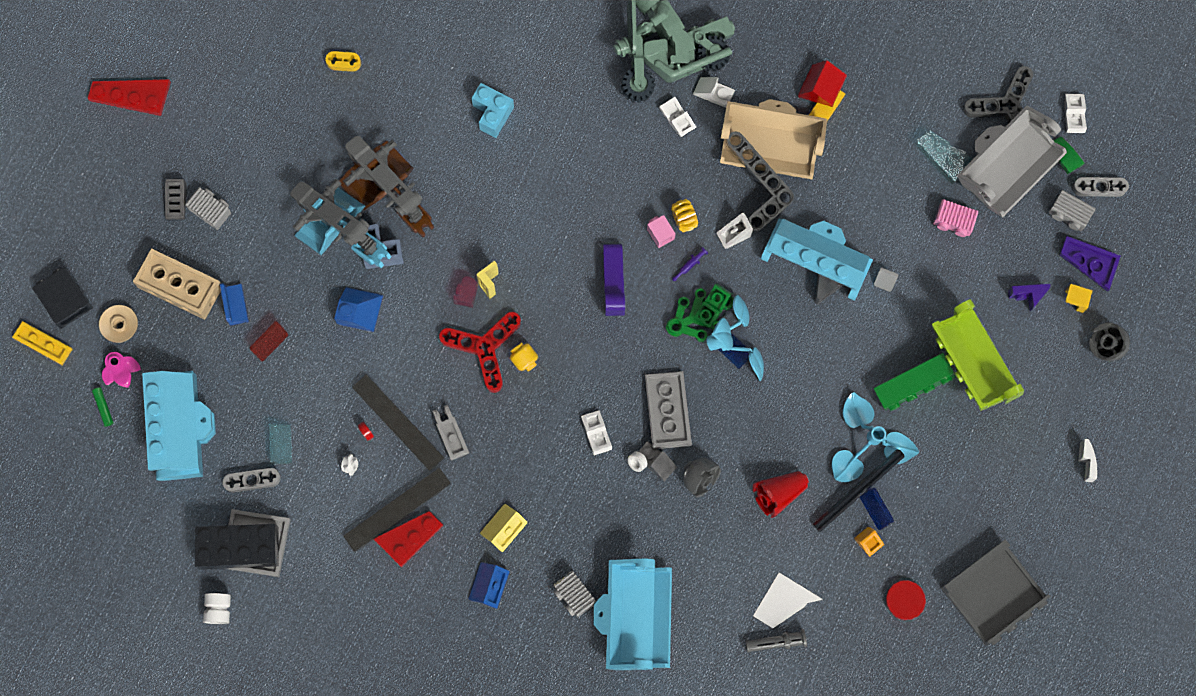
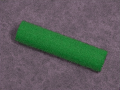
M102 388L93 389L92 393L104 427L114 424Z

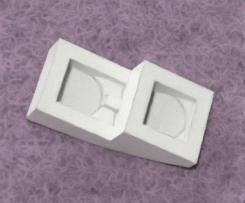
M1065 94L1067 133L1086 132L1084 94Z
M676 97L658 107L680 137L696 128L687 111L684 112Z
M600 411L581 416L593 454L597 455L612 450Z
M1084 439L1080 442L1078 461L1086 462L1084 481L1093 482L1097 479L1096 457L1089 439Z

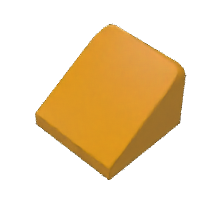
M870 527L864 529L854 538L869 557L884 545L876 531Z

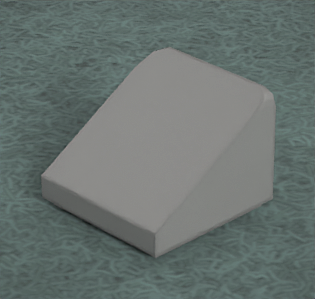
M880 268L874 286L891 292L898 274Z

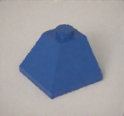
M346 287L338 302L334 317L336 323L374 332L383 295Z

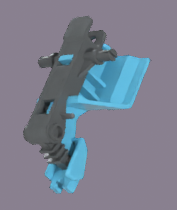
M335 179L329 187L326 186V190L322 194L315 191L305 182H299L290 195L297 200V204L305 211L292 226L298 231L294 235L296 238L322 255L334 239L335 242H338L344 236L343 240L352 246L351 248L370 265L375 264L380 268L384 266L380 261L383 257L391 258V255L386 251L387 247L385 244L368 233L370 225L363 219L358 220L362 215L360 212L365 205L338 188L341 185L339 180Z

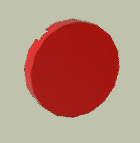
M909 580L893 584L886 595L888 610L894 617L901 620H912L918 617L923 612L926 604L922 588Z

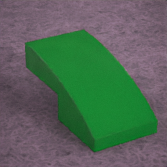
M1059 137L1054 140L1055 143L1061 145L1067 151L1058 161L1067 175L1084 165V161L1065 139Z

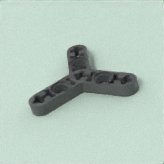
M1027 66L1020 67L1004 97L969 99L963 107L964 114L971 118L1005 116L1010 123L1023 110L1020 102L1033 78L1032 69ZM1023 72H1025L1026 77L1024 81L1021 83L1019 81L1022 77ZM1012 88H1020L1021 94L1015 95L1012 92ZM1009 103L1010 106H1013V107H1012L1011 110H1009L1008 107H1003V106H1006V104ZM986 104H994L995 111H988ZM970 105H973V108H976L974 112H972V109L969 108Z

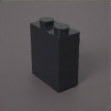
M65 267L55 270L47 279L39 280L35 284L36 286L32 288L54 323L60 329L93 309Z

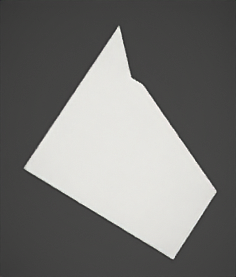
M778 573L753 616L774 628L804 608L807 603L823 599L781 573Z

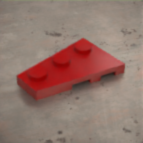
M428 511L374 538V541L402 568L443 527V524Z

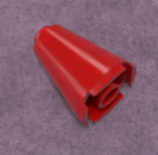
M797 471L757 481L753 484V492L756 491L758 495L755 500L763 513L767 516L771 515L770 518H773L808 488L809 480L804 473Z

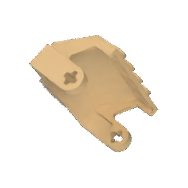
M766 100L759 103V107L727 101L721 134L724 142L720 163L745 167L728 148L726 143L727 139H729V134L737 131L748 140L776 174L813 179L816 155L822 156L827 119L798 114L796 109L788 102ZM736 136L730 139L731 144L734 146L741 143L740 139ZM750 151L742 153L743 158L746 160L753 158V154ZM757 165L755 170L765 171V168L762 165Z

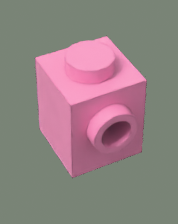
M664 215L652 218L649 224H647V231L658 248L675 239V232Z

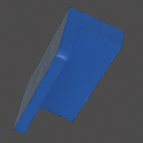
M224 283L220 284L225 316L229 325L249 322L242 284L228 287Z
M481 562L469 600L497 609L510 571L497 565Z

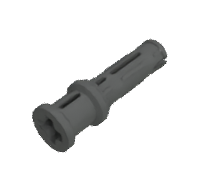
M801 629L800 632L788 633L787 631L780 636L745 640L747 653L785 647L787 650L795 646L803 645V647H807L805 630Z

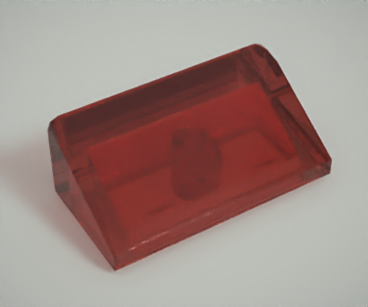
M276 321L249 349L263 362L288 337V333Z

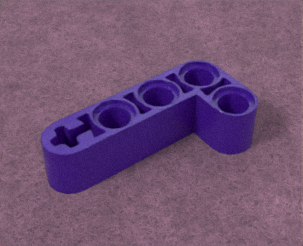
M603 244L605 316H625L622 244Z

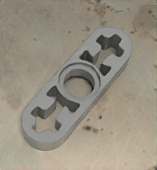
M1081 177L1075 181L1072 189L1078 196L1120 197L1128 191L1129 184L1124 178ZM1080 183H1082V185L1086 187L1084 190H1082L1081 187H1078ZM1096 183H1103L1105 191L1097 190ZM1118 183L1120 184V187H1123L1121 191H1119V188L1115 187Z
M274 468L232 473L224 477L223 486L232 493L274 487L279 484L281 476ZM269 473H272L274 476H276V478H273V482H270L268 479H264V484H261V477L259 474H262L263 478L269 477ZM250 475H255L257 477L256 484L248 485L246 482L247 478ZM240 477H242L244 487H241V483L234 484V488L227 484L231 482L232 478L235 481H241Z

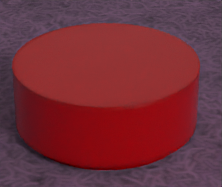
M364 422L357 425L367 441L374 438Z

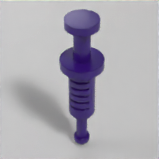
M701 247V251L696 256L691 255V259L680 268V272L672 280L676 281L694 265H699L700 262L698 260L704 254L708 255L709 253Z

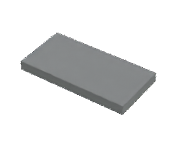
M683 371L645 374L653 449L691 446Z

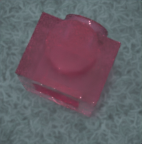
M465 276L462 278L461 284L458 283L456 288V295L458 296L454 295V304L473 308L478 290V283L474 278Z

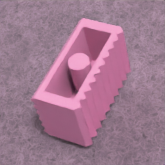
M943 199L933 224L937 225V228L942 231H954L960 237L970 236L978 211Z

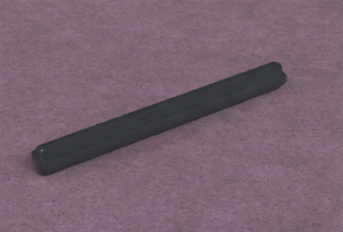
M899 449L895 450L814 522V528L818 532L825 529L905 457L903 452Z

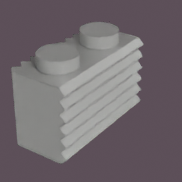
M198 187L185 203L188 210L216 230L231 215L228 208L229 205L222 199L216 200L214 194L207 188L203 190Z
M1062 190L1050 209L1049 214L1055 220L1069 224L1068 226L1071 229L1082 231L1096 208Z
M573 571L554 584L555 590L553 593L559 600L563 599L567 603L565 608L571 616L576 615L577 618L580 617L596 603V600Z

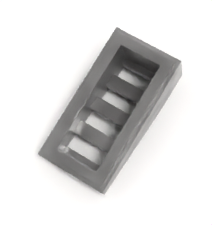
M184 179L165 180L166 220H185L187 183ZM171 194H180V197H171ZM171 202H180V205H171ZM171 210H180V212H171Z

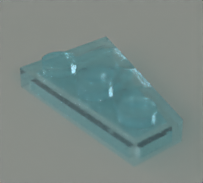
M932 131L926 133L915 143L952 185L959 180L957 175L973 160L965 155L966 152L952 147L947 140Z

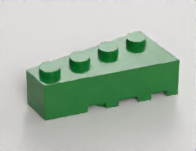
M944 353L875 387L874 390L885 411L889 409L891 412L899 408L901 403L905 401L909 403L917 399L918 395L929 393L935 387L952 381L955 378V374L947 362Z

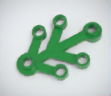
M699 288L695 291V300L690 316L684 319L682 318L685 309L689 306V299L687 297L679 298L675 318L670 319L666 324V330L669 335L678 337L685 334L695 337L698 342L706 340L707 332L705 330H695L687 327L694 323L709 328L694 318L702 301L706 298V291ZM702 292L704 296L698 297L697 293ZM733 296L729 300L730 304L725 306L724 310H729L733 307ZM685 300L687 305H681L680 301ZM718 321L714 322L710 329L714 331L715 325H717ZM678 325L679 329L673 330L672 326ZM703 333L705 337L700 339L698 334Z

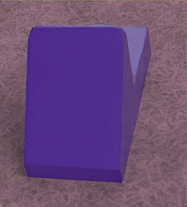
M1050 284L1012 286L1008 291L1009 299L1015 298L1016 301H1021L1028 297L1029 310L1031 311L1050 289Z

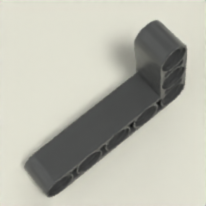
M735 131L729 134V139L726 141L728 148L772 197L748 219L751 226L753 218L761 220L760 227L752 226L753 231L757 232L763 229L792 203L794 194L740 132ZM732 137H738L741 143L737 146L732 145L730 142ZM750 151L753 154V158L746 160L743 158L742 153ZM757 165L764 166L765 172L763 174L756 173L755 167ZM775 179L777 187L770 188L767 185V181ZM787 193L790 197L789 202H782L780 194ZM771 205L775 208L776 212L773 215H768L765 208Z

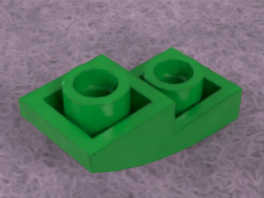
M715 284L694 318L710 328L733 294L719 284Z

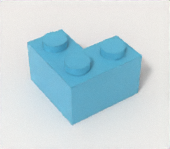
M480 83L472 96L473 107L484 112L479 121L480 130L497 138L514 109L513 99Z

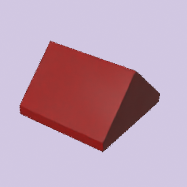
M828 60L813 64L798 97L833 107L847 75Z

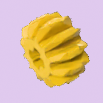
M679 200L672 204V215L680 231H691L697 227V216L689 200Z

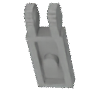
M445 405L444 411L448 416V420L441 422L440 414L437 410H433V414L452 461L469 454V451L455 417L452 416L448 405Z

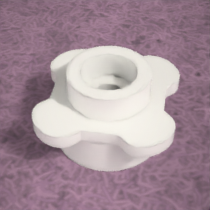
M352 454L345 456L341 464L342 471L352 476L358 468L357 457H353Z

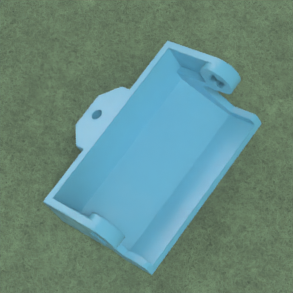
M780 218L761 257V260L768 262L773 253L852 289L848 298L854 301L873 261L869 256L844 246L846 239L842 229L822 221L811 225L808 230Z
M194 371L142 373L148 470H158L156 471V480L158 481L203 477L201 444H207L216 434L215 414L202 402L198 401L197 375Z
M654 559L609 560L608 594H603L594 604L593 624L602 635H607L606 669L652 670L653 668H670L672 568H655Z

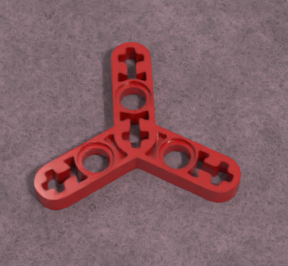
M509 312L483 337L445 328L439 334L440 342L446 347L478 355L486 388L492 393H497L502 389L503 381L495 350L520 327L521 319L516 312ZM516 318V324H510L508 326V330L510 331L507 332L505 327L509 324L508 319ZM502 330L504 336L501 339H496L493 336L494 331ZM450 333L452 338L457 339V335H460L458 345H455L456 342L453 339H449L446 342L443 336H447ZM470 338L472 344L469 347H464L461 345L462 339ZM483 343H486L487 346L490 345L487 348L488 354H493V356L485 357L484 350L479 349ZM486 361H493L495 367L492 370H486L484 368ZM494 374L495 381L500 382L496 388L489 385L491 383L490 375Z

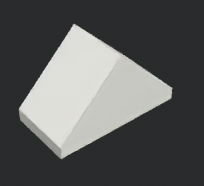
M741 213L719 230L717 235L724 248L727 249L750 238L753 228L746 215Z

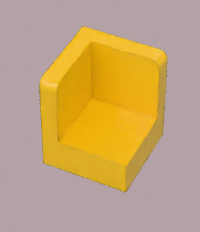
M1070 284L1065 291L1067 293L1065 302L1076 305V311L1083 313L1089 306L1093 290Z

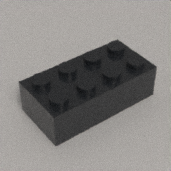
M276 524L195 527V567L199 570L279 566V527Z

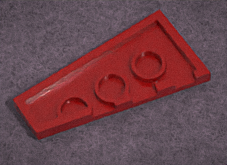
M169 79L93 81L88 100L161 116L171 81Z

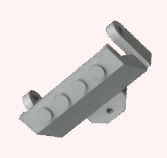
M1026 106L1006 127L998 125L987 128L975 140L977 156L957 175L962 186L974 193L989 210L1003 218L1067 153L1064 147L1055 143L1049 136H1056L1061 131V128L1053 119L1029 106Z

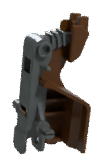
M355 136L345 146L354 166L339 180L341 182L340 186L351 197L365 205L363 210H366L387 194L391 201L385 207L388 208L394 203L397 214L410 230L424 237V227H429L430 230L434 229L431 223L432 218L420 205L422 197L419 193L410 190L415 183L412 182L409 186H406L402 182L410 175L414 168L394 148L397 144L392 139L389 142L385 141L382 145L372 150L360 136Z

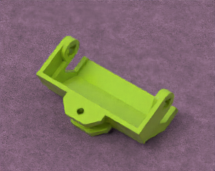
M969 299L954 308V316L941 322L939 320L934 322L932 328L938 337L935 340L939 348H944L947 353L945 355L947 362L950 366L954 365L957 370L955 375L960 383L964 382L966 385L965 393L970 400L974 399L979 410L982 411L1003 401L1007 404L1022 396L1025 390L1021 384L1017 385L974 312V303Z

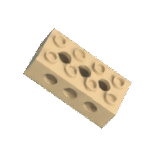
M152 248L133 280V283L139 289L204 320L221 292L219 280ZM178 282H181L179 286L175 287ZM195 290H198L195 295H192Z

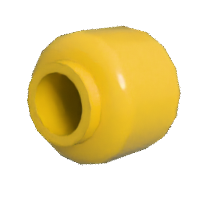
M521 342L510 351V360L519 371L525 369L530 371L537 365L535 361L538 359V354L530 344H523Z

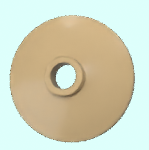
M115 305L103 312L99 320L101 334L107 340L115 343L129 340L135 334L138 327L136 314L129 307L123 305ZM123 323V327L118 329L117 325Z

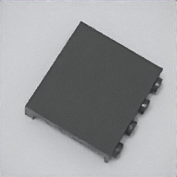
M1006 539L941 588L985 646L990 643L995 645L1002 639L1000 635L1005 631L1008 634L1018 627L1016 625L1018 621L1022 620L1024 622L1033 615L1031 611L1035 608L1038 610L1048 604L1046 600L1051 597L1049 594H1044L1008 548L1011 545Z

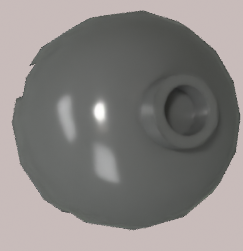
M1104 323L1094 329L1092 339L1090 338L1089 341L1090 349L1094 356L1111 362L1120 360L1127 354L1131 342L1129 334L1124 328L1118 324Z
M699 458L693 462L689 461L684 467L683 482L685 487L697 498L703 496L709 491L705 488L710 483L714 485L721 473L720 466L708 458Z

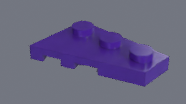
M1066 236L1059 254L1107 292L1110 290L1121 257L1120 255Z

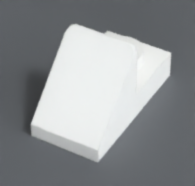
M700 77L693 95L726 108L727 101H731L735 90L719 84V78Z

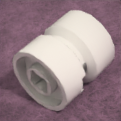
M205 594L204 606L207 607V610L203 613V623L229 624L230 612L227 611V608L230 607L231 595Z

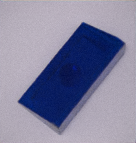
M731 333L733 347L747 348ZM722 348L717 349L738 369L749 360V353L747 351H723Z
M875 487L860 497L878 530H882L894 522L892 515Z

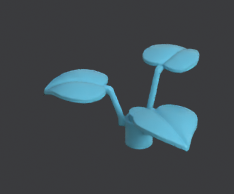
M737 294L733 300V309L738 318L737 323L730 326L725 318L720 319L712 335L707 336V345L711 351L720 348L723 351H747L750 364L759 381H761L764 372V362L759 350L756 347L752 349L733 347L731 330L741 323L744 327L749 324L748 308L743 299Z
M855 392L850 394L845 401L843 419L851 428H857L861 425L863 429L870 430L867 434L868 443L855 456L848 450L839 451L834 455L831 464L833 477L839 482L853 481L862 474L864 465L857 458L871 444L878 445L882 442V445L886 446L884 449L886 458L895 450H901L905 457L898 464L905 463L919 453L916 445L905 435L899 432H891L887 435L883 427L866 426L874 418V409L867 400L861 398Z

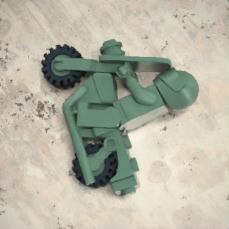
M629 0L627 4L628 38L622 37V40H615V45H613L617 56L620 55L623 58L625 54H628V57L632 58L631 70H628L621 80L620 88L623 91V96L626 95V99H631V102L637 101V103H641V101H646L654 92L655 78H652L651 72H647L648 69H644V63L668 83L675 82L706 68L707 71L722 69L732 54L730 46H727L728 42H724V40L734 35L735 27L733 22L729 21L728 17L717 21L711 19L704 23L705 26L700 28L694 26L688 29L687 33L684 31L685 27L668 0ZM636 6L644 15L648 14L649 22H644L638 25L637 28ZM655 32L658 33L660 39L645 42L646 36L649 37ZM695 49H697V50H696V52H697L696 58H698L697 61H695V57H694V50H695Z

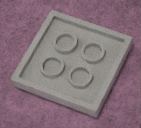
M232 509L229 525L276 524L279 527V566L229 568V570L280 577L291 519Z

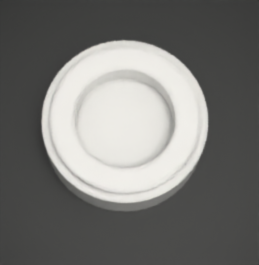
M636 451L628 457V464L634 471L641 472L647 467V459L642 453Z

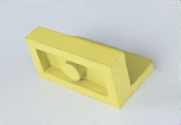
M495 261L476 274L478 285L489 299L496 295L494 283L491 281V279L499 274Z
M504 504L480 534L498 550L503 552L528 522L517 511Z

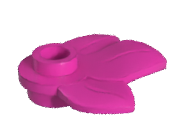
M111 352L105 358L106 367L102 371V379L106 385L115 381L120 386L129 387L131 373L141 370V367L134 358L123 357L118 352ZM112 358L118 359L117 365L111 364Z

